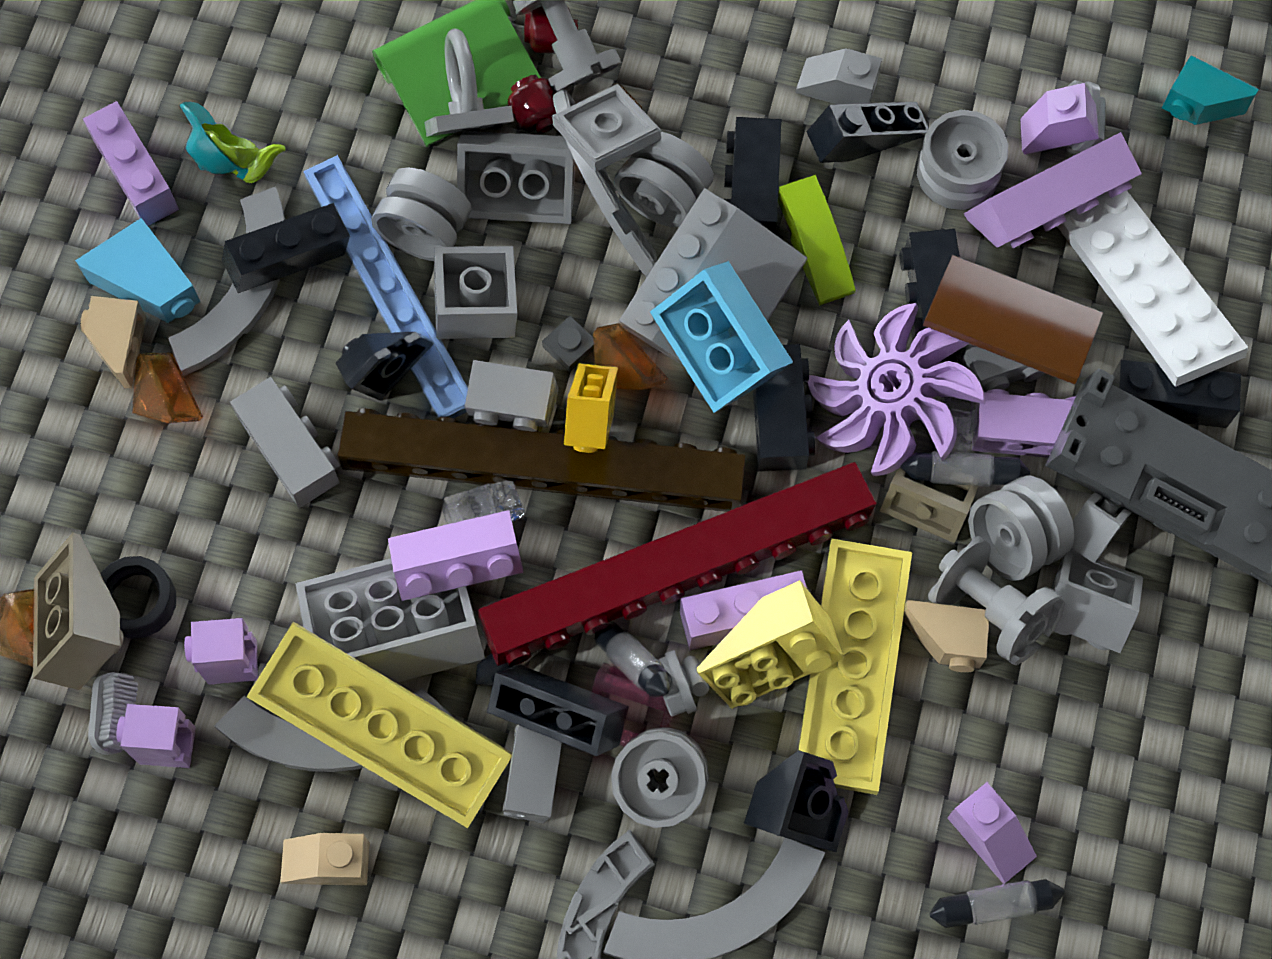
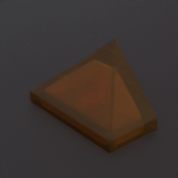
M620 323L597 327L593 332L595 365L618 367L616 389L643 390L663 385L668 380L666 375Z
M172 352L140 353L136 358L132 413L165 423L200 421L203 415Z
M34 589L5 593L0 598V655L33 667Z

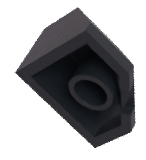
M417 332L362 334L359 338H354L345 345L342 350V356L335 364L346 384L351 389L381 401L434 343Z
M800 750L795 752L756 782L744 824L780 837L837 852L849 811L845 798L838 795L833 779L837 777L833 761Z

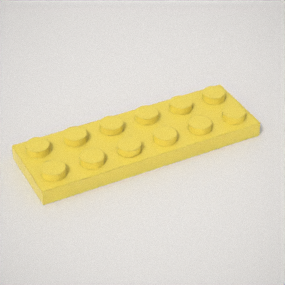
M831 538L820 606L831 618L844 659L831 664L824 671L810 674L798 750L833 761L837 777L833 779L836 788L877 795L880 786L912 552Z
M295 622L289 627L247 695V698L466 828L470 826L512 758V752Z

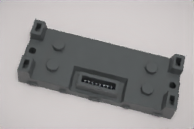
M1098 368L1087 377L1080 386L1045 466L1148 520L1160 529L1176 535L1272 587V470L1112 385L1115 376Z

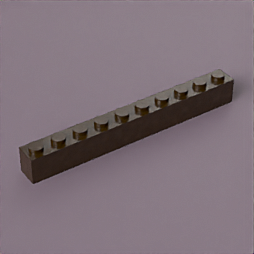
M361 408L357 412L345 411L337 456L343 470L728 512L740 507L746 454H737L736 450L724 447L716 448L714 451L700 450L688 443H678L674 447L663 446L650 439H636L634 442L618 441L616 437L611 435L608 436L605 449L585 453L574 450L573 446L564 445L565 430H558L555 433L539 432L538 430L531 432L516 428H499L498 425L476 423L475 425L462 424L458 420L449 417H439L435 421L420 419L417 415L411 413H398L396 416L381 415L376 410Z

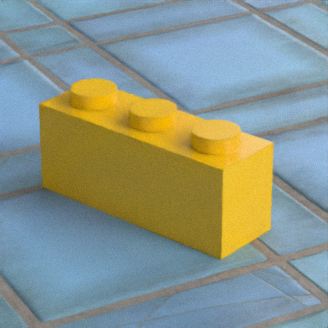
M578 364L567 397L564 445L573 446L574 450L585 453H592L598 451V449L606 448L615 411L618 367Z

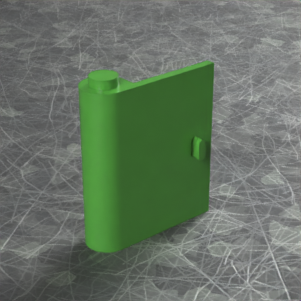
M474 0L372 51L379 71L388 84L392 83L426 147L453 134L427 137L424 124L425 121L435 116L450 114L448 103L452 102L445 65V38L451 29L461 30L467 38L474 63L477 98H482L484 109L508 106V97L512 93L510 89L516 82L535 74L538 78H541L508 18L511 16L505 0Z

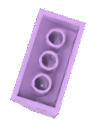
M1120 132L987 199L965 212L964 215L996 247L1010 242L1012 248H1015L1034 238L1031 230L1043 225L1045 231H1048L1066 222L1064 213L1075 208L1079 215L1099 205L1097 196L1108 192L1110 198H1113L1132 188L1129 180L1142 173Z

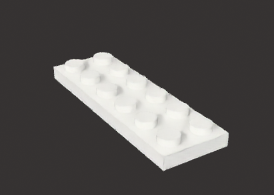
M1127 190L1113 198H1110L1108 192L1097 196L1099 205L1079 215L1075 208L1064 213L1067 221L1057 227L1175 387L1246 357L1248 346Z

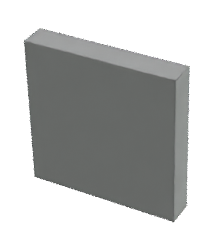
M619 84L552 115L553 126L595 172L661 139V129Z

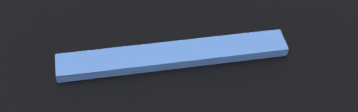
M338 155L303 171L321 207L331 203L335 204L350 235L346 252L390 332H417L434 343L411 370L437 417L454 419L466 413L465 401L468 387L441 339H436L434 326L387 242L373 228L372 216Z

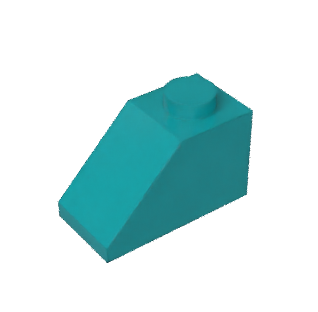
M1190 55L1171 87L1162 109L1170 112L1179 120H1186L1194 125L1244 115L1259 89Z

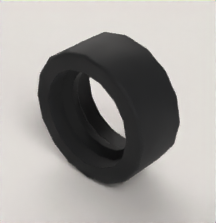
M142 556L123 557L110 563L100 573L111 596L115 588L123 580L134 575L150 577L158 587L159 599L156 606L147 615L135 620H127L120 617V630L123 631L124 637H148L159 632L171 620L176 608V590L169 575L154 560Z

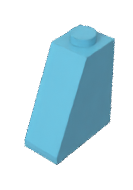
M142 218L75 260L90 284L120 299L138 301L143 311L167 323L175 318L186 316L200 302L192 283Z

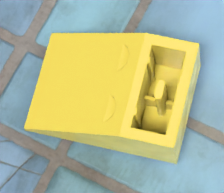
M799 580L762 597L697 667V672L733 709L737 706L748 705L757 697L775 689L786 688L793 681L813 672L824 671L831 664L844 659L831 618Z

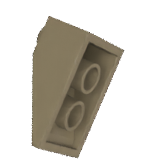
M72 532L34 577L33 679L80 690L93 676L99 673L101 667L113 654L115 655L119 652L123 643V631L120 630V612L81 535Z

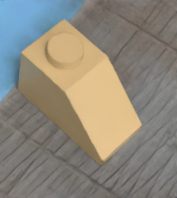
M91 296L89 309H85L82 313L81 331L86 335L94 350L124 388H132L147 317L138 301Z
M912 600L906 601L903 622L939 664L949 665V669L956 672H973L974 668L980 669L987 658L989 620L985 618V609Z
M317 833L285 839L283 842L280 883L367 886L370 842L364 834Z

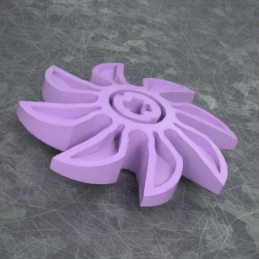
M916 303L907 304L892 310L879 322L874 336L881 351L874 358H869L863 350L850 320L842 326L835 340V356L844 372L856 378V381H836L809 375V390L824 409L839 416L851 414L847 419L816 437L822 445L838 452L849 453L864 450L873 444L879 434V430L884 426L883 437L871 470L873 476L885 475L899 469L902 463L913 454L916 443L909 426L915 420H921L927 428L942 461L950 454L957 438V425L946 404L932 399L933 397H955L985 404L983 388L977 377L969 369L951 361L938 364L969 343L931 328H926L918 332L910 349L906 351V344L919 308Z

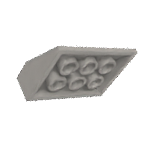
M704 188L624 311L619 322L626 331L683 365L652 317L651 310L702 270L729 261L768 321L806 263L807 257L739 208Z
M391 558L295 583L303 628L395 683L485 659L466 586L402 601L393 572Z

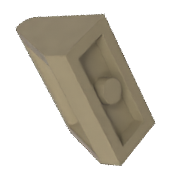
M932 460V477L967 491L964 501H960L904 477L906 472L901 468L897 469L880 512L955 543L981 480Z

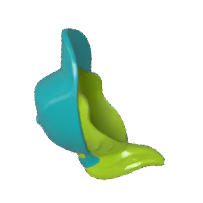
M183 102L180 104L182 111L193 128L186 143V151L198 164L200 170H206L212 174L233 173L247 183H254L267 173L276 156L286 149L281 144H272L258 149L253 142L233 135L224 124H217L211 114L196 102Z

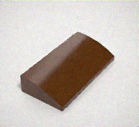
M952 255L923 326L1075 385L1103 312Z

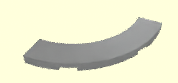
M564 88L553 95L556 113L577 104ZM566 140L573 158L601 211L636 265L647 277L657 262L655 249L647 240L630 212L614 193L617 190L606 169L603 168L595 172Z
M276 186L240 199L244 211L246 233L285 220L284 210ZM280 279L239 294L232 284L222 300L206 316L184 331L169 337V342L183 376L197 371L220 358L228 351L227 348L234 344L244 333L247 334L265 312L274 296Z
M422 687L415 693L418 697L452 716ZM245 696L214 725L229 740L249 753L285 765V767L317 772H338L364 768L293 724L256 706Z
M628 830L603 852L584 877L577 892H575L563 921L556 959H601L605 934L618 905L631 887L655 865L631 830Z
M784 838L781 848L770 867L749 890L723 907L703 915L684 919L661 920L637 917L619 911L603 954L618 959H715L734 952L757 940L791 911L815 877L825 852Z

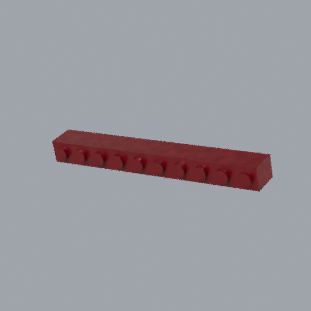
M853 462L480 608L478 622L497 666L507 662L509 666L518 665L530 659L532 652L545 647L548 650L558 649L571 641L570 637L582 632H586L587 635L598 633L607 628L610 621L624 616L625 620L636 618L647 611V606L660 601L663 605L673 603L681 599L685 595V591L697 586L701 590L711 588L722 581V576L735 571L738 575L748 573L757 568L762 560L773 557L774 560L783 559L793 554L797 550L796 547L808 542L812 546L821 544L833 536V532L845 527L847 531L856 530L869 522V517L876 506V502L856 462Z

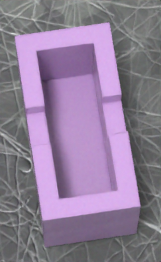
M243 618L191 622V636L185 637L184 644L187 662L192 661L195 672H199L207 684L256 681L258 679L257 640L252 632H248V626Z
M127 704L125 717L121 716L118 720L116 735L117 741L121 742L120 747L140 765L190 768L196 727L189 719H185L186 715L179 707Z

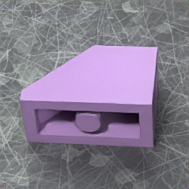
M1085 83L1047 91L1022 116L1021 138L1024 155L1099 139L1096 104Z
M988 782L958 805L948 816V820L1003 884L1037 857L1016 815Z

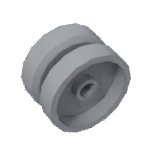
M957 110L942 115L931 124L923 141L917 167V178L921 189L933 202L949 209L966 210L974 208L991 198L999 184L1008 158V142L1004 131L992 118L977 111Z
M661 132V139L633 153L632 158L623 163L614 177V186L625 202L642 216L668 227H679L703 189L706 188L708 190L712 184L714 173L707 160L696 149L671 134Z
M399 168L393 174L386 188L387 197L379 202L371 221L377 233L394 247L417 258L434 261V247H454L457 241L456 232L464 227L471 213V204L459 189L443 178L421 169Z
M1031 475L1020 477L1004 485L1001 490L991 492L978 499L970 508L968 522L971 538L974 539L976 536H980L990 543L991 553L987 566L1000 577L1010 581L1023 580L1037 572L1043 565H1050L1064 557L1072 549L1075 537L1072 517L1066 503L1057 491L1043 479Z
M668 727L648 729L633 737L616 757L611 774L613 795L621 810L635 822L653 828L674 826L690 817L701 803L709 780L707 758L699 744L686 733ZM655 769L658 773L662 769L669 773L665 783L656 781L654 778Z

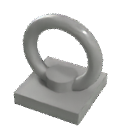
M451 29L445 38V65L452 102L448 103L450 114L435 116L425 121L426 136L497 127L513 122L512 106L484 109L482 98H477L476 75L467 38L461 30Z

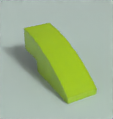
M816 175L780 186L778 204L792 233L791 243L793 247L807 257L803 270L819 306L855 294L856 289L845 251Z

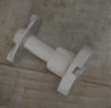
M564 0L513 1L517 15L530 13L539 7L544 9L558 40L552 44V47L563 69L548 79L556 93L563 88L567 91L572 90L571 84H574V86L578 84L584 85L618 67L617 65L622 63L616 49H610L599 54L596 53L586 29L578 31Z
M976 536L960 552L953 549L945 555L939 565V569L943 573L937 584L930 590L928 600L936 604L954 605L966 593L986 608L985 618L1002 630L996 646L997 654L1011 664L1017 665L1026 661L1041 647L1036 640L1042 633L1049 638L1062 616L1065 601L1061 599L1062 597L1048 587L1038 589L1029 597H1026L1012 585L1000 588L982 574L989 561L991 547L990 543L982 537Z

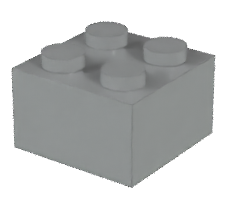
M513 246L434 247L436 339L515 338L517 299Z

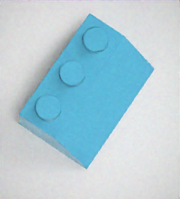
M729 261L702 270L650 311L713 413L764 384L793 363Z

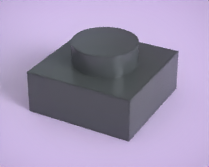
M571 316L542 340V347L569 373L598 347L597 340Z

